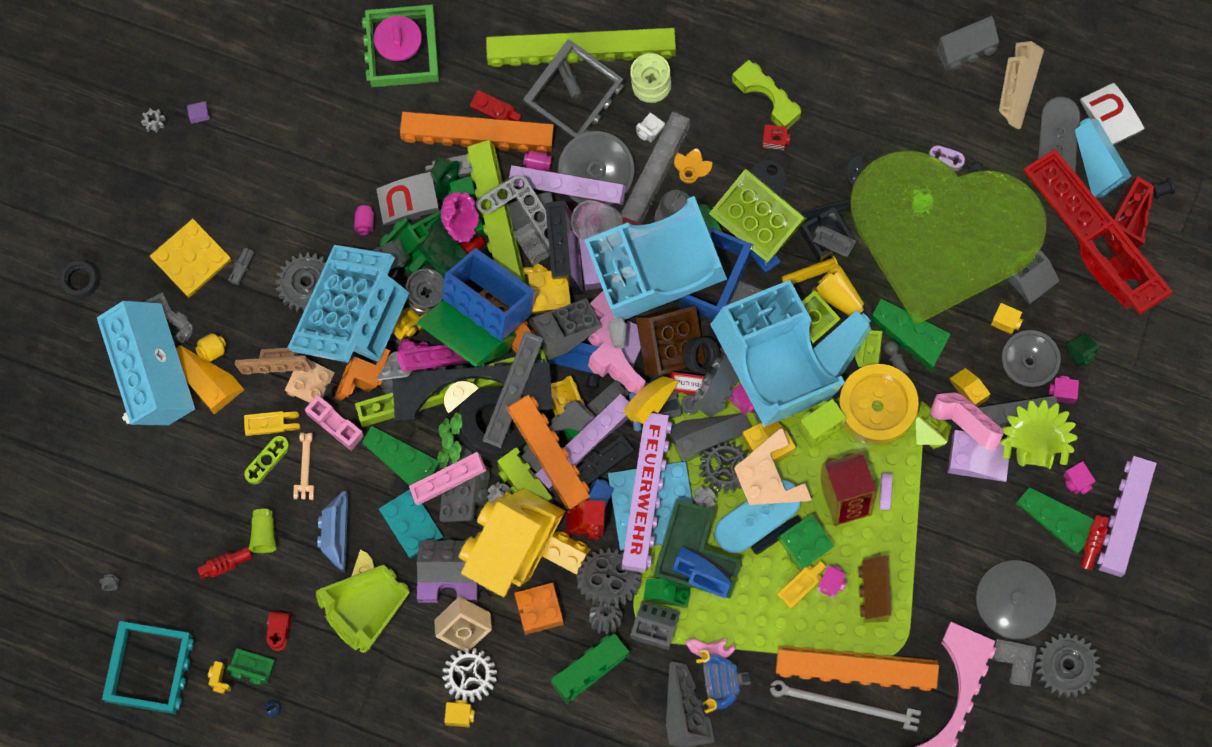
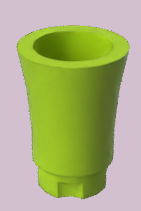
M269 509L253 511L249 551L270 553L276 551L272 511Z

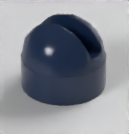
M269 701L264 706V712L268 717L274 718L279 715L280 706L275 701ZM276 705V708L267 712L268 708Z

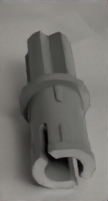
M563 61L558 68L563 77V84H566L571 98L579 97L582 95V91L576 81L577 77L573 75L568 62Z
M248 248L243 249L238 262L234 263L235 267L228 282L239 286L245 271H248L247 266L254 254L252 250Z

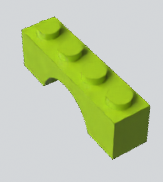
M748 60L733 73L732 82L744 94L761 92L767 95L774 106L771 121L776 126L788 127V130L800 119L801 108L797 103L791 102L787 98L788 96L785 91L778 89L774 85L775 83L772 78L765 76L756 63Z

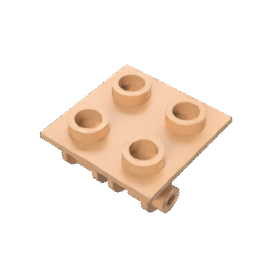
M309 360L312 365L311 370L293 371L285 391L292 397L297 396L311 403L317 395L323 399L326 389L324 387L330 383L335 372Z

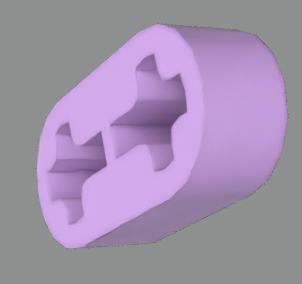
M934 146L929 153L931 163L952 171L960 170L965 162V158L960 152L942 146ZM937 152H940V156L942 157L936 159L935 154ZM955 158H958L959 163L957 165H954L952 161Z
M890 473L881 474L879 510H890L892 474Z

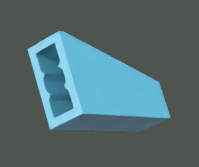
M1087 118L1080 122V126L1075 129L1091 193L1095 198H1103L1129 179L1131 174L1099 120Z
M856 310L813 348L818 362L830 376L837 378L843 375L872 330L869 324L871 321L864 313L860 314Z

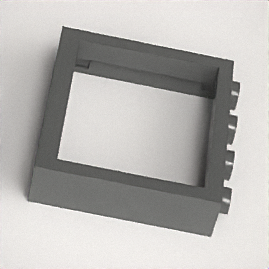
M568 39L524 97L523 102L570 137L575 138L580 134L590 132L588 129L592 124L596 125L601 118L600 112L603 108L605 110L608 109L612 103V96L614 94L618 95L624 87L622 85L623 78ZM571 51L614 82L578 133L534 102Z

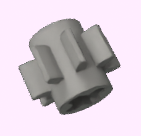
M150 108L149 112L143 113L145 120H142L141 123L143 126H146L147 132L154 130L157 133L160 128H164L162 121L166 119L164 115H161L159 109L152 111Z
M497 482L488 489L490 494L487 498L493 503L497 497L503 498L506 492L510 494L512 492L506 484Z
M700 486L694 491L695 497L692 500L695 505L709 509L715 506L714 500L717 497L709 487L703 489Z

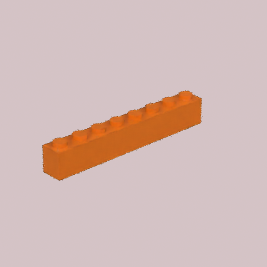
M402 112L400 128L401 140L409 143L423 141L425 144H434L435 142L442 143L445 146L459 144L462 147H468L489 140L494 144L495 148L503 151L517 149L519 152H528L529 150L542 153L552 152L554 135L553 124Z
M778 645L776 673L782 677L798 675L802 679L819 677L822 681L840 679V682L843 683L860 681L859 683L863 685L880 683L879 685L884 687H891L893 684L900 685L899 687L904 689H911L912 686L919 687V689L930 691L932 688L937 689L938 660Z

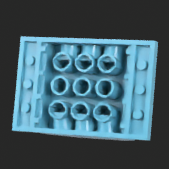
M334 245L289 343L288 349L292 352L347 363L352 353L356 352L379 362L409 295L407 290L388 276L395 257L387 253Z

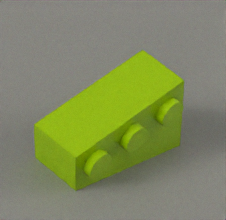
M517 447L497 461L500 471L498 475L504 482L508 481L512 486L510 487L512 494L525 488L546 501L553 502L551 495L539 478L531 471L529 464L525 463L519 455L520 452Z

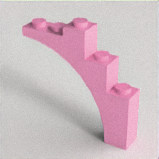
M602 291L590 303L601 324V328L588 337L592 345L599 347L590 356L588 366L594 373L602 377L609 373L614 380L625 385L628 391L637 394L644 388L645 380L633 370L622 350L614 348L607 326L609 321L615 319L610 310L604 291Z

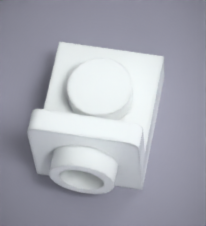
M649 113L641 124H637V135L644 141L652 142L665 127V123L652 113Z

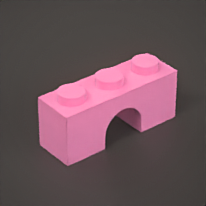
M318 395L305 409L310 418L350 451L364 437L360 429L348 419L342 418L332 406Z

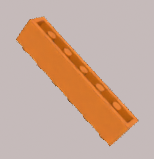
M525 395L507 406L506 409L566 509H571L589 498L590 496L587 492L590 490L584 481L581 482L578 478L579 471L576 466L569 463L567 459L569 455L565 448H560L557 441H559V438L553 430H549L547 426L549 422L543 413L540 415L537 410L539 406L534 397L530 398L529 395Z

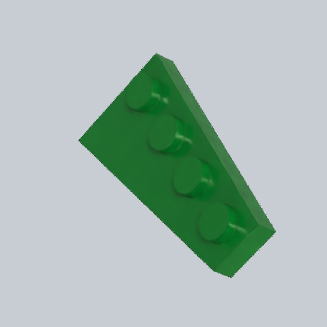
M1030 487L1017 501L1016 504L1076 554L1086 544L1085 541L1088 538L1087 535L1090 532L1089 529L1094 519Z

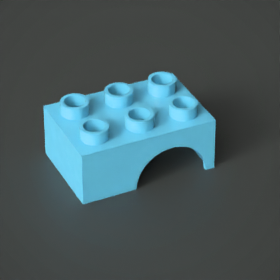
M694 196L688 198L686 205L677 213L658 222L647 225L625 223L585 239L610 310L615 318L628 319L727 280Z
M790 280L722 307L710 324L764 427L815 406L824 400L831 399L845 383L842 376L837 378L830 376L818 362L809 337V326L812 320Z

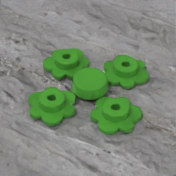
M459 413L454 414L450 423L449 419L445 418L444 422L439 426V435L442 438L443 448L438 453L437 461L442 469L447 467L449 457L452 459L453 464H456L460 458L461 444H459V441L454 443L453 435L459 434L462 427V415Z

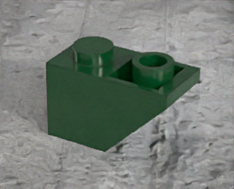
M1085 334L1072 340L1065 347V350L1077 367L1081 365L1085 367L1091 364L1100 349V346Z

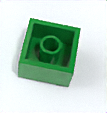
M813 514L806 516L776 537L798 570L805 568L835 547Z

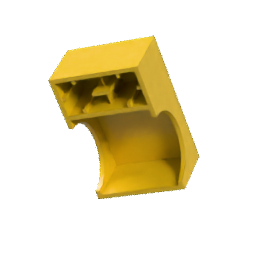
M525 488L514 494L506 492L503 498L497 497L493 503L488 501L477 520V523L484 526L483 531L479 532L475 539L469 537L460 552L459 558L466 562L461 574L505 597L511 583L520 587L531 579L565 510Z

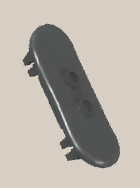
M1055 97L1044 106L1041 117L1038 159L1056 149L1075 172L1078 146L1075 129L1079 127L1080 111L1071 99Z

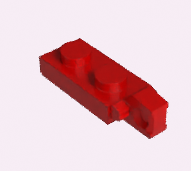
M479 90L469 105L472 110L491 119L519 122L522 119L521 115L515 112L514 107Z

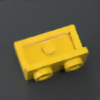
M410 307L404 309L399 315L392 334L400 341L407 336L410 338L417 330H423L417 322L427 313L419 317Z
M571 376L566 377L563 381L551 384L552 407L555 416L558 414L560 416L565 411L563 409L565 405L571 400L573 402L580 400L584 404L577 391V385Z
M556 531L542 557L577 575L578 568L581 567V561L585 560L591 549L585 543L569 538L568 534Z

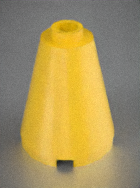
M838 264L818 282L819 285L817 287L814 286L811 292L815 290L824 301L848 316H851L856 310L859 313L864 310L862 307L864 302Z

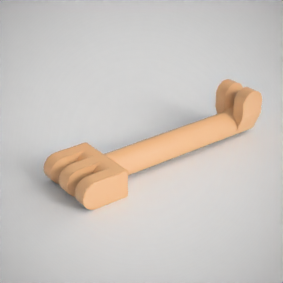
M300 433V441L303 442L300 485H294V499H298L299 492H301V499L306 500V492H309V500H314V485H308L312 433Z

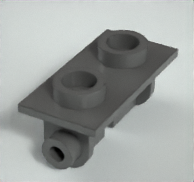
M823 225L817 227L815 231L817 235L813 242L845 257H848L856 243L855 240Z

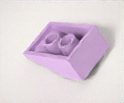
M955 430L952 435L948 473L1006 482L1009 459L1002 458L1004 446L1000 443L997 450H988L981 446L967 432Z

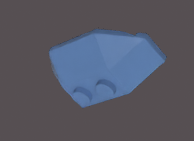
M342 491L322 510V516L318 517V528H321V536H318L317 540L318 547H321L322 553L342 573H346L348 494L346 491Z

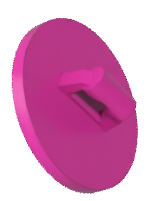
M389 17L383 20L375 30V47L386 59L392 61L406 60L412 57L421 45L420 29L414 21L407 17Z

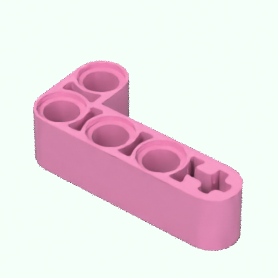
M959 393L936 395L930 410L932 417L939 420L952 419L981 446L988 450H997L1004 433L1000 426Z

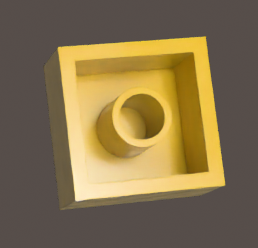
M551 271L527 274V285L535 290L531 314L546 313L571 304L566 278L553 280Z

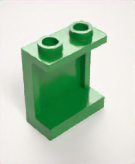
M406 217L402 221L399 220L394 225V230L381 239L380 246L397 239L408 227L412 226ZM420 248L411 252L406 265L401 267L410 275L419 269H425L430 264L419 251Z

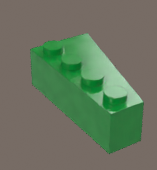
M883 299L880 300L871 318V322L877 328L897 342L902 349L910 353L917 362L923 364L930 373L932 372L950 337V333Z

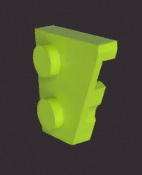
M871 330L855 355L859 369L867 365L879 364L883 338L882 331Z

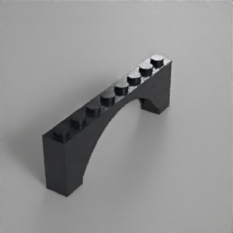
M535 360L521 396L529 395L530 398L533 396L539 407H537L539 413L553 412L549 362L545 363V360ZM502 362L495 363L491 367H486V364L475 368H467L466 365L455 366V369L447 370V367H436L435 371H428L425 368L411 372L408 377L394 378L392 383L395 422H416L415 416L426 401L436 392L452 383L467 379H486L504 385L512 365H506V363Z

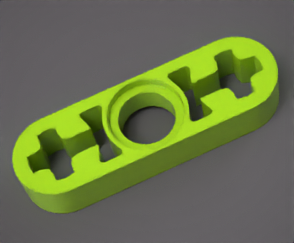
M282 436L273 438L247 467L244 475L250 484H259L288 452L289 443L286 438ZM284 442V448H278L275 452L278 456L275 457L274 454L269 450L272 449V451L274 452L277 448L276 443ZM266 455L272 457V462L269 465H263L261 462L262 458ZM259 463L260 467L264 469V471L262 472V470L260 469L257 472L258 478L253 477L252 479H250V472L252 471L255 473L259 469L256 466Z

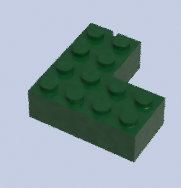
M675 499L653 576L708 592L689 584V577L672 570L679 551L684 547L706 559L729 580L731 577L737 578L742 560L703 549L715 510ZM730 580L731 585L726 595V598L729 599L731 598L733 588L735 585V581Z

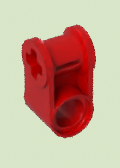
M269 612L266 639L268 645L274 651H282L287 645L288 631L291 623L290 613ZM279 637L281 641H277V644H274L273 640Z

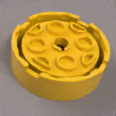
M885 364L867 365L856 370L844 383L839 397L838 407L846 416L844 428L855 439L866 444L887 445L899 440L911 428L918 411V395L914 384L902 371ZM875 402L882 403L883 409L875 411L872 408V404Z

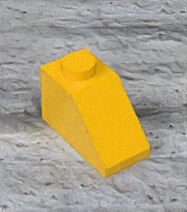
M966 368L949 378L959 394L965 396L976 407L988 400L990 396L989 391L981 380Z

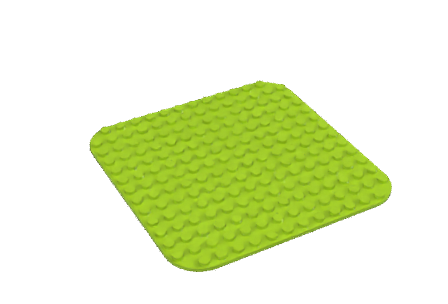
M738 380V382L733 386V388H730L729 390L732 391L735 387H737L741 383L740 380ZM676 393L682 415L668 419V422H672L671 426L684 420L709 418V416L701 411L694 415L685 414L681 409V401L687 395ZM839 398L833 399L835 403L838 405ZM727 399L724 402L726 405L724 410L713 417L742 413ZM875 402L872 404V408L875 411L883 409L882 403ZM819 404L778 421L787 431L796 447L795 454L775 463L781 480L793 483L796 487L805 483L812 499L811 501L801 502L798 512L790 519L795 516L803 519L813 514L835 546L809 564L814 568L821 561L826 566V569L828 566H837L846 574L844 579L847 581L843 592L838 591L835 599L817 591L820 582L792 609L777 596L803 570L797 569L779 541L758 555L753 553L751 547L741 553H730L723 550L715 540V527L719 520L746 502L747 499L743 489H738L736 486L734 493L728 488L727 494H724V488H720V492L717 493V486H714L711 490L717 498L714 500L715 506L711 509L715 511L703 549L742 560L737 578L731 577L730 579L735 581L731 598L724 599L715 594L685 586L691 588L688 608L658 604L643 599L646 579H662L653 576L661 545L649 548L648 555L652 556L651 566L646 567V573L640 572L639 574L641 575L640 588L637 589V595H634L633 600L635 617L642 601L680 612L671 644L686 645L685 642L693 638L708 644L725 638L727 640L724 647L729 648L734 644L735 650L777 654L778 645L894 656L907 641L911 626L923 445H917L915 420L909 431L902 438L887 445L866 444L858 441L843 427L812 449L800 434L798 428L799 422L802 420L801 416L808 411L814 412L818 409L817 406ZM749 412L746 414L751 427L758 424L753 413ZM666 433L665 440L669 441L668 452L663 453V460H666V464L682 462L668 433ZM742 437L727 443V446H731V443L735 442L734 448L736 449L741 445L742 449L740 452H748L744 458L750 455ZM862 452L876 488L872 515L834 526L821 486L822 463L829 459L842 458L850 453ZM722 453V456L725 458H731L734 456L728 453ZM704 454L686 462L692 498L695 497L693 493L700 486L705 489L711 483L704 484L706 477L700 476V473L705 471L699 469V465L704 464L700 462V458L705 457ZM715 458L709 464L711 473L718 467ZM722 464V470L725 468L729 470L730 465L725 466ZM882 473L892 474L890 510H879ZM726 476L717 478L721 481H731ZM888 556L891 617L888 622L864 623V617H860V605H863V598H859V586H862V578H858V566H861L862 560ZM826 569L820 574L821 577H823Z

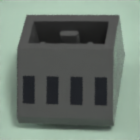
M642 601L631 632V639L669 651L680 612Z

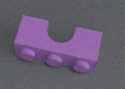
M417 576L418 603H438V595L446 587L455 589L457 598L461 597L471 603H478L477 582H418Z

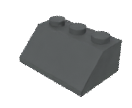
M990 16L940 37L936 52L946 71L951 68L952 70L958 69L963 63L968 61L972 63L982 55L986 54L988 56L996 52L999 39L993 17Z

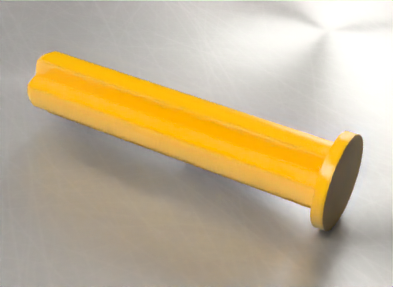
M833 255L831 259L783 276L782 282L790 280L792 284H796L826 273L836 267L838 264L837 260Z

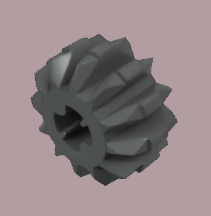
M596 602L595 607H591L589 622L592 629H597L598 633L605 631L608 634L609 631L615 633L616 628H620L623 614L620 611L619 605L616 607L614 604H611V607L608 608L607 604L604 603L600 607V603Z

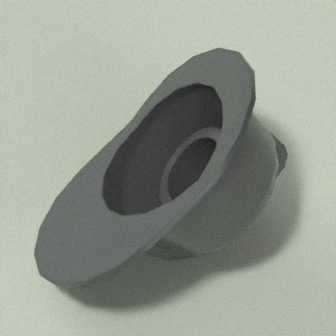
M671 190L665 193L656 210L655 222L670 217L686 205L689 196L680 190Z

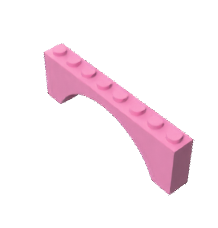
M950 622L941 644L951 656L957 672L959 689L956 707L946 727L936 737L917 747H956L959 739L955 737L958 731L962 732L966 721L963 720L965 713H970L974 702H971L973 694L977 695L981 684L978 683L981 676L985 677L989 667L986 665L988 658L992 659L996 648L993 647L994 640Z

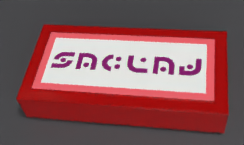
M671 372L670 378L679 382L672 393L694 395L698 388L701 389L704 384L702 383L704 376Z

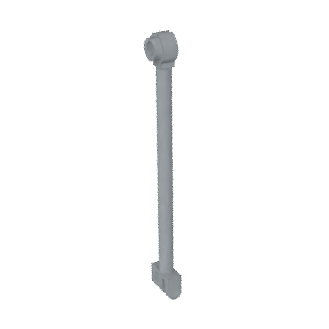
M776 680L771 684L774 687L770 688V692L775 697L783 695L794 696L904 722L903 729L915 732L918 730V727L910 725L911 723L919 724V719L912 717V715H921V711L908 708L906 714L791 688L780 680ZM775 685H780L782 690L776 691Z

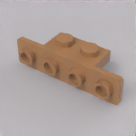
M288 348L261 349L259 359L235 361L239 371L246 375L252 373L266 374L269 372L311 370L312 368L306 356H298L299 353L292 352Z

